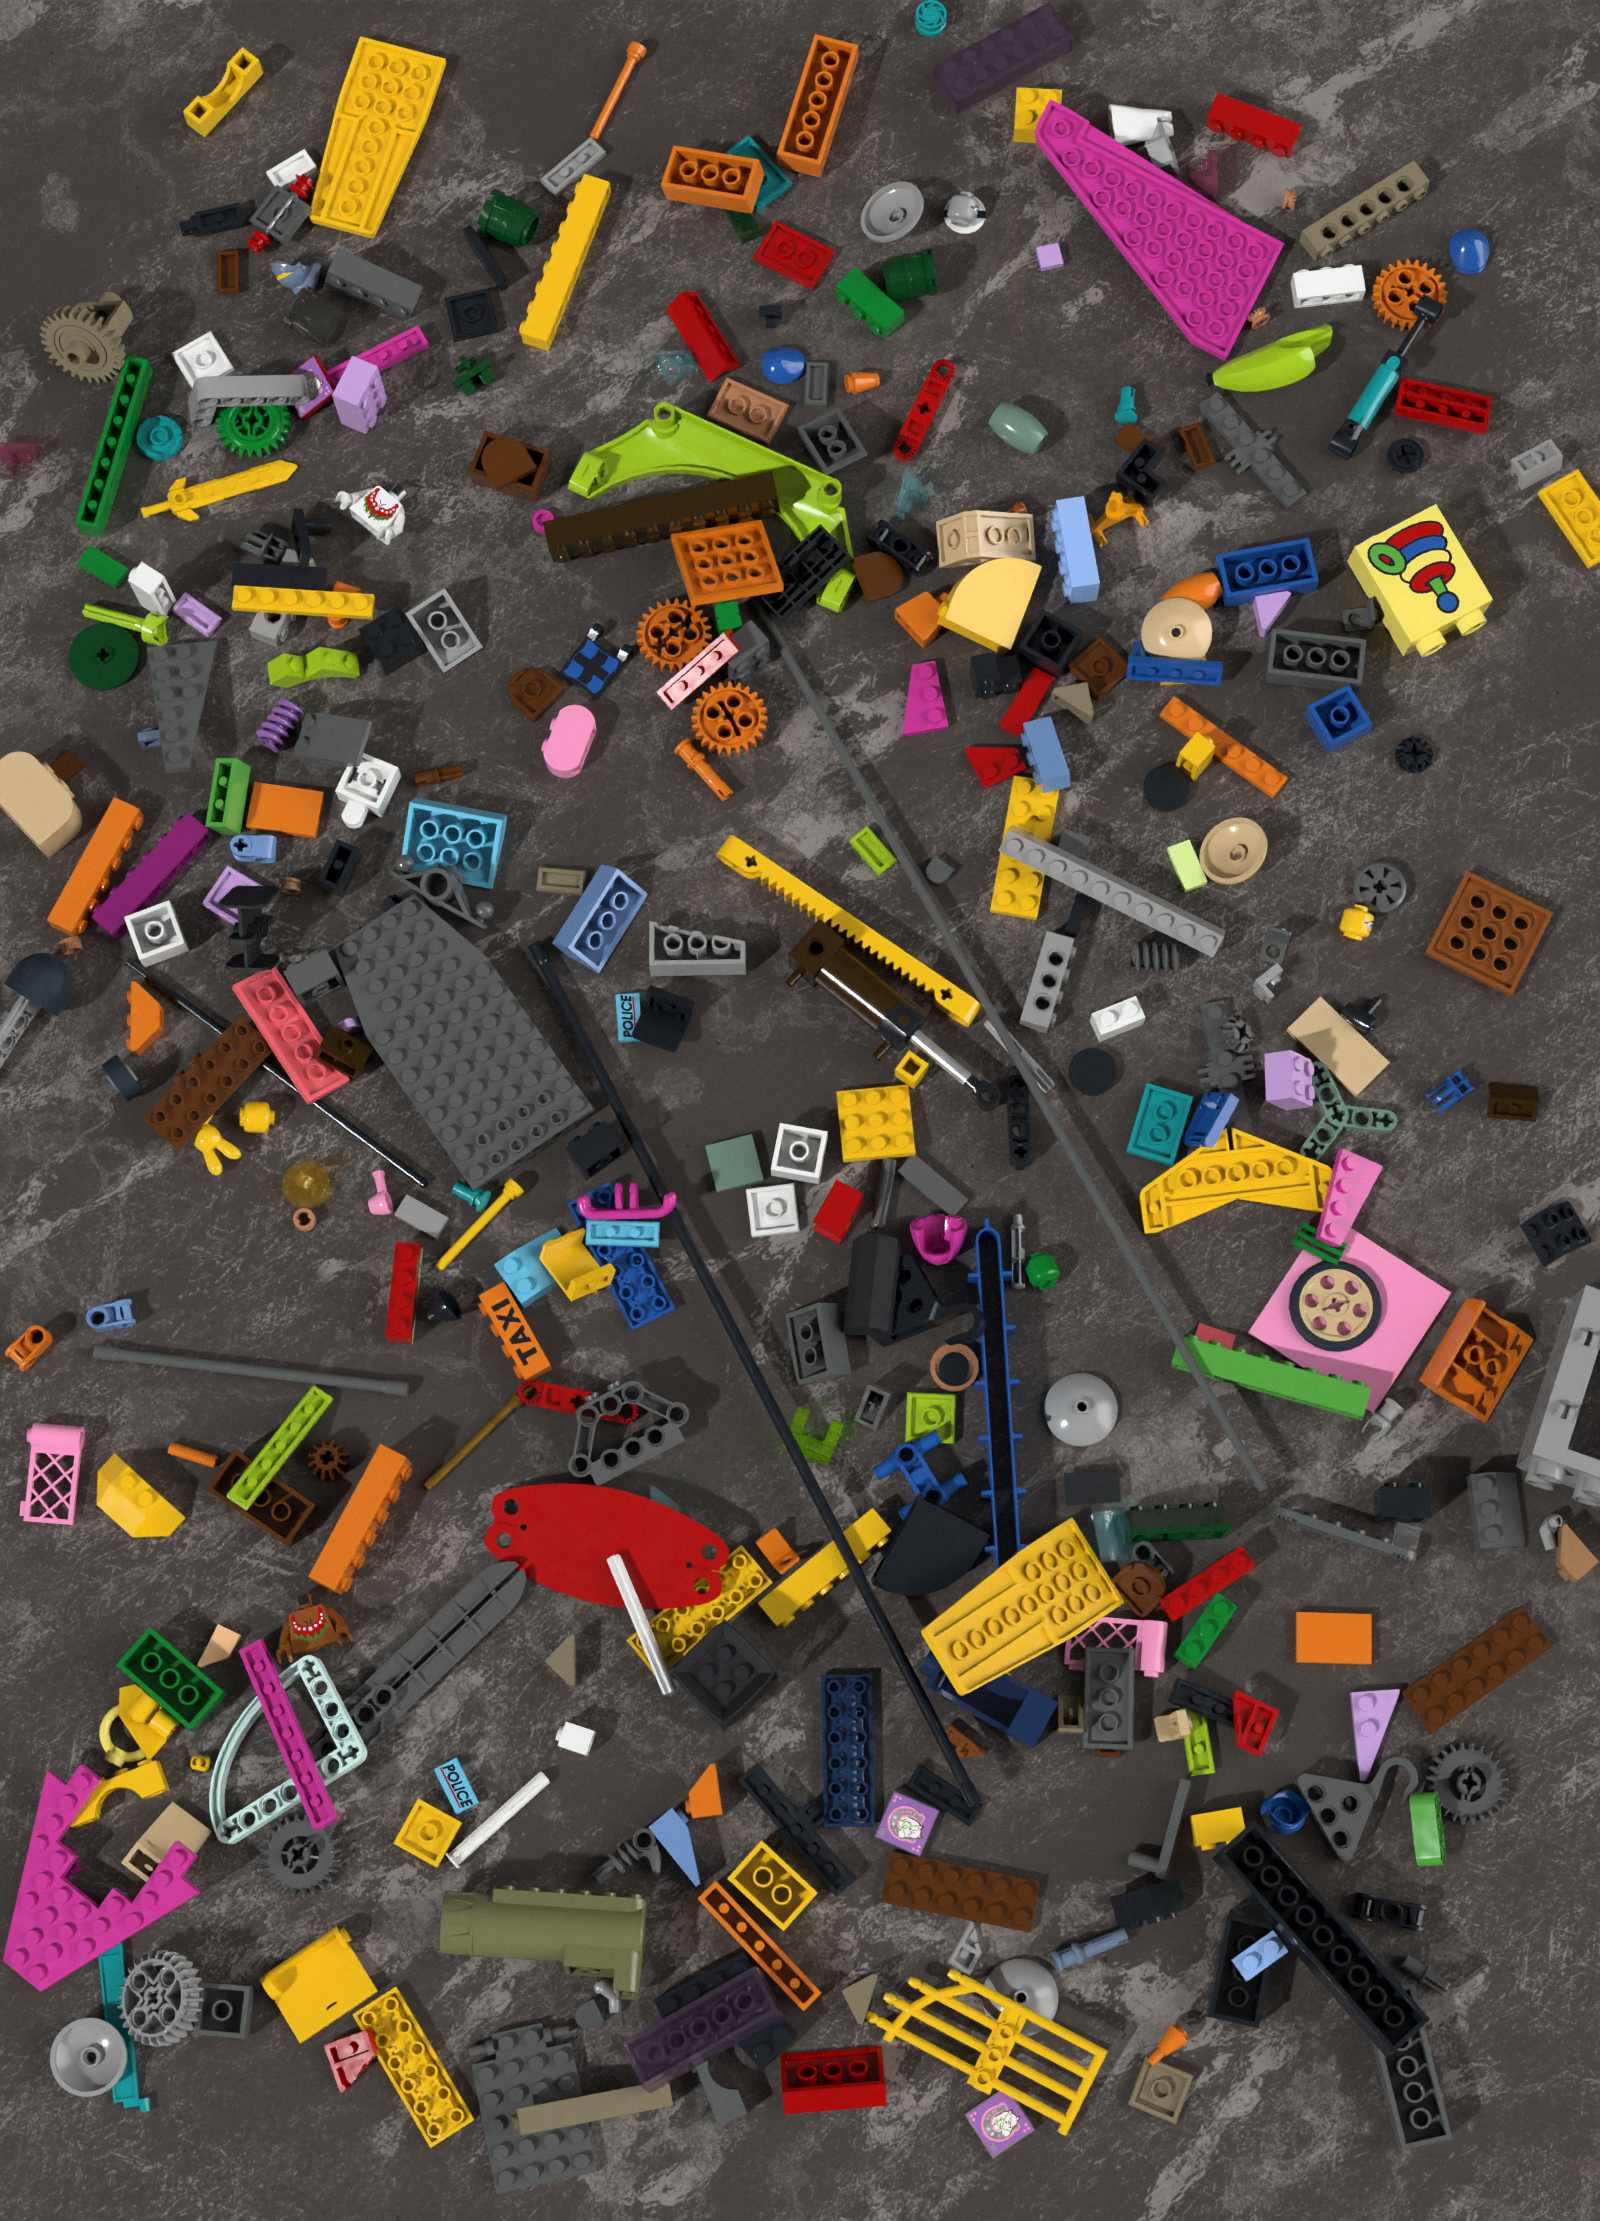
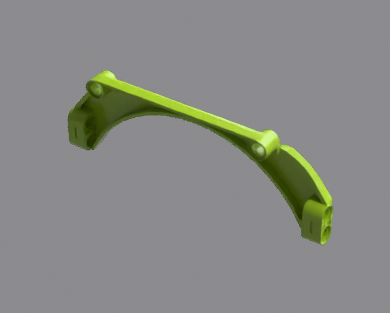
M661 402L656 405L653 421L646 419L617 439L589 452L586 451L568 484V490L593 500L616 487L651 476L690 474L730 481L772 471L780 513L777 514L791 528L799 542L801 543L821 524L850 556L854 557L845 509L839 506L842 499V486L837 479L667 402ZM662 414L670 415L667 419L659 418ZM832 489L837 491V493L834 495H828L826 491ZM851 561L844 565L816 592L817 604L838 614L841 612L857 580Z

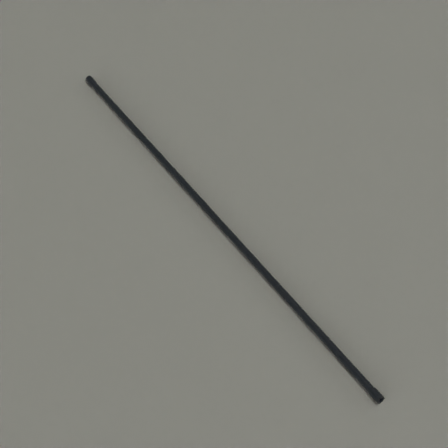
M536 941L529 945L528 948L552 990L661 1205H663L664 1195L669 1192L567 996L542 942ZM675 1206L667 1214V1217L959 1784V1789L968 1807L972 1808L983 1801L962 1765Z

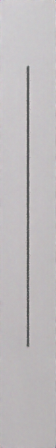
M758 595L749 597L1258 1491L1265 1490L1268 1486Z

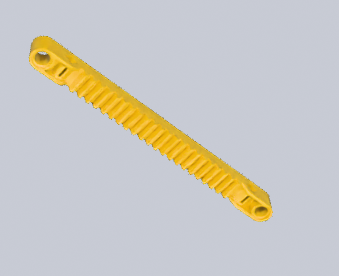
M730 835L716 853V856L723 863L745 878L756 879L761 877L762 886L768 883L769 891L776 888L777 896L779 897L784 894V901L786 902L792 899V906L795 907L799 904L800 912L807 909V916L810 918L815 915V922L820 919L827 926L831 925V929L834 932L839 930L838 935L840 937L846 936L847 944L854 941L855 949L862 946V954L870 952L871 960L878 957V965L885 962L886 970L893 967L894 976L901 973L902 981L909 978V986L917 983L916 990L919 992L925 989V997L933 994L936 1007L963 1026L969 1027L983 1008L976 999L737 837ZM753 862H756V866H747V863L752 864ZM942 995H951L950 999L946 998L945 1000H942Z

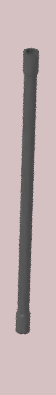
M95 1344L93 1350V1358L100 1360H119L384 1392L385 1394L408 1396L409 1382L379 1380L121 1349L115 1346Z

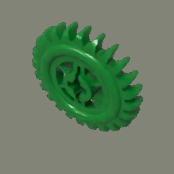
M287 405L223 407L224 409L217 411L218 415L221 416L215 420L216 424L219 425L216 427V432L220 434L219 440L221 442L225 440V449L231 446V453L233 455L239 450L240 458H243L246 452L250 460L253 459L254 452L257 453L259 459H262V451L271 456L270 447L278 451L279 448L276 442L285 444V440L281 435L289 436V431L284 428L291 427L290 421L285 420L291 418L290 413L284 412L288 410ZM250 408L249 411H247L245 414L242 413L244 410ZM259 409L264 410L266 413L261 415ZM239 416L242 418V425L237 427L236 422ZM269 418L270 422L268 428H266L264 422ZM245 431L247 433V436L243 435L240 432Z

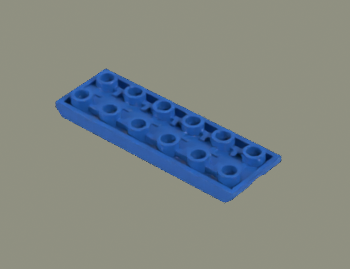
M610 1182L587 1193L590 1196L593 1207L616 1208L615 1190ZM577 1199L567 1203L579 1229L584 1228L586 1230L587 1220L592 1219H588L581 1214L578 1209ZM610 1219L615 1221H630L629 1219ZM588 1245L600 1267L611 1263L616 1269L612 1282L608 1286L632 1331L675 1310L644 1247Z

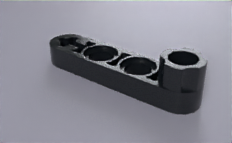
M1016 1074L1009 1077L1006 1083L1009 1164L1015 1170L1020 1171L1030 1164L1032 1146L1028 1086L1023 1077ZM1014 1083H1018L1020 1086L1019 1097H1015ZM1014 1104H1021L1025 1111L1022 1114H1015L1011 1107ZM1016 1126H1022L1026 1130V1134L1019 1137L1014 1135L1012 1130ZM1018 1154L1024 1155L1023 1158H1019Z

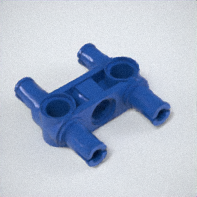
M935 1430L917 1441L911 1439L900 1445L889 1454V1458L872 1468L878 1480L883 1479L896 1470H902L916 1495L919 1493L926 1497L929 1491H937L940 1496L937 1503L940 1505L949 1501L950 1495L968 1485L961 1472L943 1483L937 1482L923 1459L925 1452L942 1442ZM909 1448L913 1451L914 1457L911 1461L904 1462L901 1460L900 1453L903 1449ZM914 1500L897 1510L902 1520H904Z

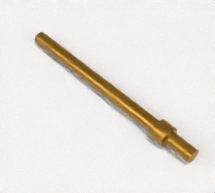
M532 1385L526 1386L523 1389V1396L526 1398L536 1388ZM518 1392L516 1394L513 1393L507 1399L508 1402L424 1483L430 1491L515 1408L518 1410L524 1404L519 1399Z

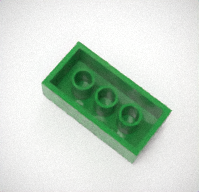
M151 1627L144 1632L116 1664L117 1667L192 1732L197 1731L228 1695L226 1691L158 1631Z

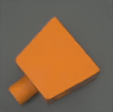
M925 591L895 609V619L923 649L930 644L944 627L937 624L940 616L937 612L942 602L946 601L948 594L945 592L934 599L929 592Z

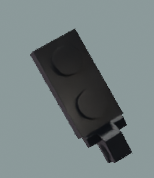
M239 203L194 212L195 215L190 216V220L179 222L182 236L194 235V237H202L245 227Z

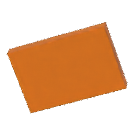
M254 782L246 828L316 839L325 794L321 791Z
M1296 1612V1663L1371 1665V1614Z

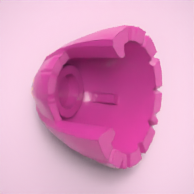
M930 1214L914 1219L910 1223V1231L913 1241L924 1260L930 1264L941 1265L955 1258L966 1237L967 1221L962 1219V1217L951 1216L950 1214H937L936 1216Z

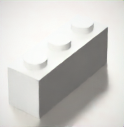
M1347 264L1340 268L1323 267L1315 271L1304 269L1293 273L1291 279L1295 308L1361 301L1366 291L1362 265Z
M143 562L131 570L128 582L140 605L150 612L167 616L177 601L165 576Z

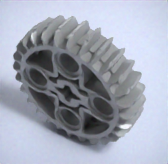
M168 1950L150 1951L148 1954L141 1955V1959L134 1960L135 1967L127 1968L130 1974L122 1976L126 1982L125 1985L119 1986L123 1989V1993L117 1996L122 1999V2004L117 2008L123 2009V2013L119 2018L126 2019L123 2027L130 2028L128 2035L134 2036L135 2041L153 2047L169 2046L172 2043L180 2042V2038L187 2037L186 2030L194 2029L191 2022L199 2021L195 2015L196 2012L202 2011L198 2004L204 1999L199 1997V1992L204 1989L198 1987V1983L202 1979L195 1977L198 1970L191 1968L193 1962L186 1961V1956ZM164 1965L160 1972L156 1970L158 1966ZM161 2024L165 2027L163 2031H157Z

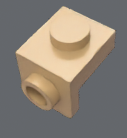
M1186 1709L1154 1719L1159 1742L1179 1740L1191 1734L1192 1722L1190 1716L1186 1714Z

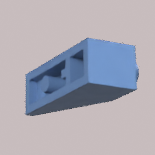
M671 1808L650 1825L649 1829L693 1884L699 1887L701 1881L690 1831L686 1825L689 1820L680 1809L675 1812Z

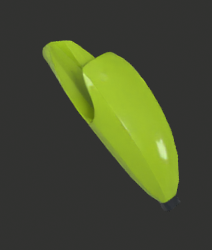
M1325 323L1262 346L1227 362L1212 373H1207L1208 386L1216 385L1223 389L1240 392H1258L1293 384L1307 377L1315 369L1314 357L1330 345L1333 329L1331 325Z

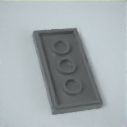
M1085 1647L1084 1733L1082 1736V1748L1133 1750L1135 1648Z

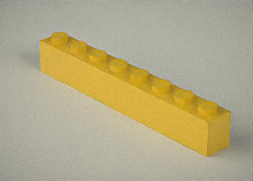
M586 174L576 184L574 201H570L568 204V216L566 221H562L560 224V236L558 241L555 240L552 244V256L550 261L546 260L544 264L542 281L539 280L536 284L535 299L529 302L527 319L521 322L519 328L524 344L546 351L550 349L611 194L610 182Z

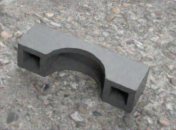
M708 2016L682 2027V2033L678 2036L683 2049L688 2048L692 2056L688 2059L693 2074L696 2072L699 2074L701 2082L697 2083L702 2098L707 2097L710 2107L707 2108L712 2123L717 2121L718 2126L748 2114L739 2089L721 2086L713 2079L709 2071V2054L714 2045L719 2041L711 2017Z

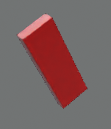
M1033 667L1000 722L999 728L1020 738V733L1024 732L1023 723L1031 720L1052 685L1054 677Z

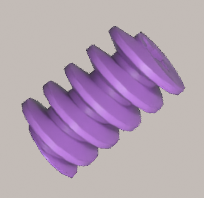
M284 699L278 700L279 707H273L272 712L274 715L269 714L267 716L269 722H262L261 726L264 730L258 729L256 731L259 741L276 753L279 750L275 744L284 745L280 737L289 738L290 736L286 729L295 730L291 722L300 723L297 714L304 715L297 706Z

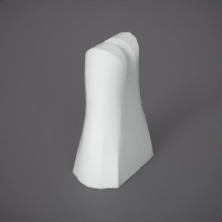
M1115 104L1109 105L1108 124L1111 131L1110 137L1123 146L1151 140L1156 125L1160 121L1168 136L1174 135L1173 124L1170 123L1172 121L1171 111L1141 109Z

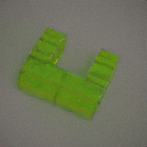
M799 1405L790 1425V1430L805 1458L828 1467L845 1424L833 1419L824 1441L803 1433L811 1410ZM783 1443L782 1449L787 1450L786 1447H785V1445H784V1443Z

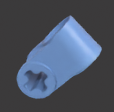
M237 835L231 840L230 849L234 858L241 862L274 863L276 861L277 838L271 835ZM241 845H245L243 851L239 852L238 849L241 848Z
M131 1299L118 1300L110 1304L91 1308L86 1315L87 1323L96 1332L134 1326L136 1320L132 1318ZM103 1314L105 1316L104 1322L99 1325L93 1324L94 1317Z

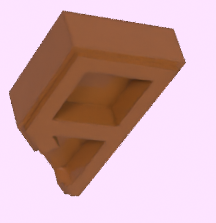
M949 1724L945 1729L959 1759L984 1756L987 1753L952 1724Z

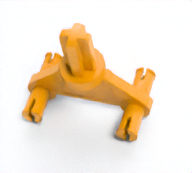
M1113 491L1109 502L1106 504L1105 513L1096 522L1092 514H1088L1091 537L1096 539L1099 547H1103V544L1105 546L1108 543V540L1102 533L1103 529L1130 516L1136 518L1141 527H1144V524L1145 526L1149 524V520L1143 513V506L1136 502L1133 494H1129V497L1127 495L1124 498L1126 503H1124L1122 494Z

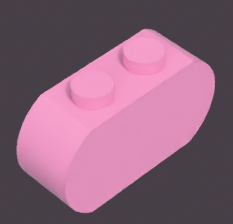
M569 705L560 710L558 717L552 719L550 725L552 732L549 739L545 738L541 749L549 771L561 778H570L581 772L597 731L594 716L587 708L580 705Z

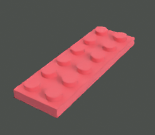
M276 966L271 970L260 971L233 985L234 993L307 1105L349 1083L350 1079L348 1076L313 1058L323 1038Z

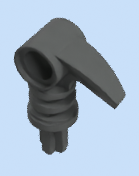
M642 1828L637 1830L629 1844L626 1841L624 1842L625 1847L623 1849L618 1847V1853L615 1855L611 1852L607 1854L610 1859L592 1873L595 1881L602 1885L618 1871L623 1875L626 1872L624 1867L627 1864L632 1866L631 1861L634 1858L638 1861L643 1856L649 1858L654 1878L659 1877L661 1855L656 1842V1836L649 1829ZM643 1833L649 1834L652 1839L651 1844L646 1848L638 1845V1837Z

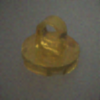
M302 1161L292 1165L285 1172L282 1180V1191L287 1201L296 1208L308 1209L318 1207L329 1196L331 1191L330 1178L326 1170L319 1164L311 1161Z

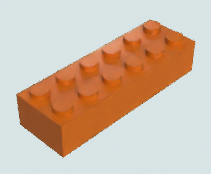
M817 34L814 35L777 151L778 167L821 178L857 65L858 45Z
M379 1444L311 1570L309 1578L342 1595L343 1591L347 1592L353 1582V1578H351L355 1569L359 1570L365 1560L363 1554L367 1546L371 1548L377 1538L375 1531L379 1525L382 1526L387 1520L389 1505L397 1501L401 1492L398 1489L402 1481L406 1482L412 1473V1468H410L412 1463L405 1456Z

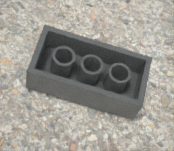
M1272 628L1269 638L1264 682L1333 691L1349 685L1352 691L1358 694L1362 685L1366 640Z

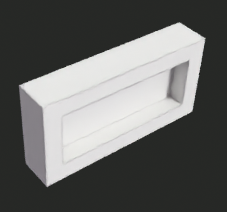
M303 149L268 170L266 174L274 187L278 185L286 190L290 187V182L295 183L297 181L296 174L299 176L302 174L309 176L317 171V167L306 150Z

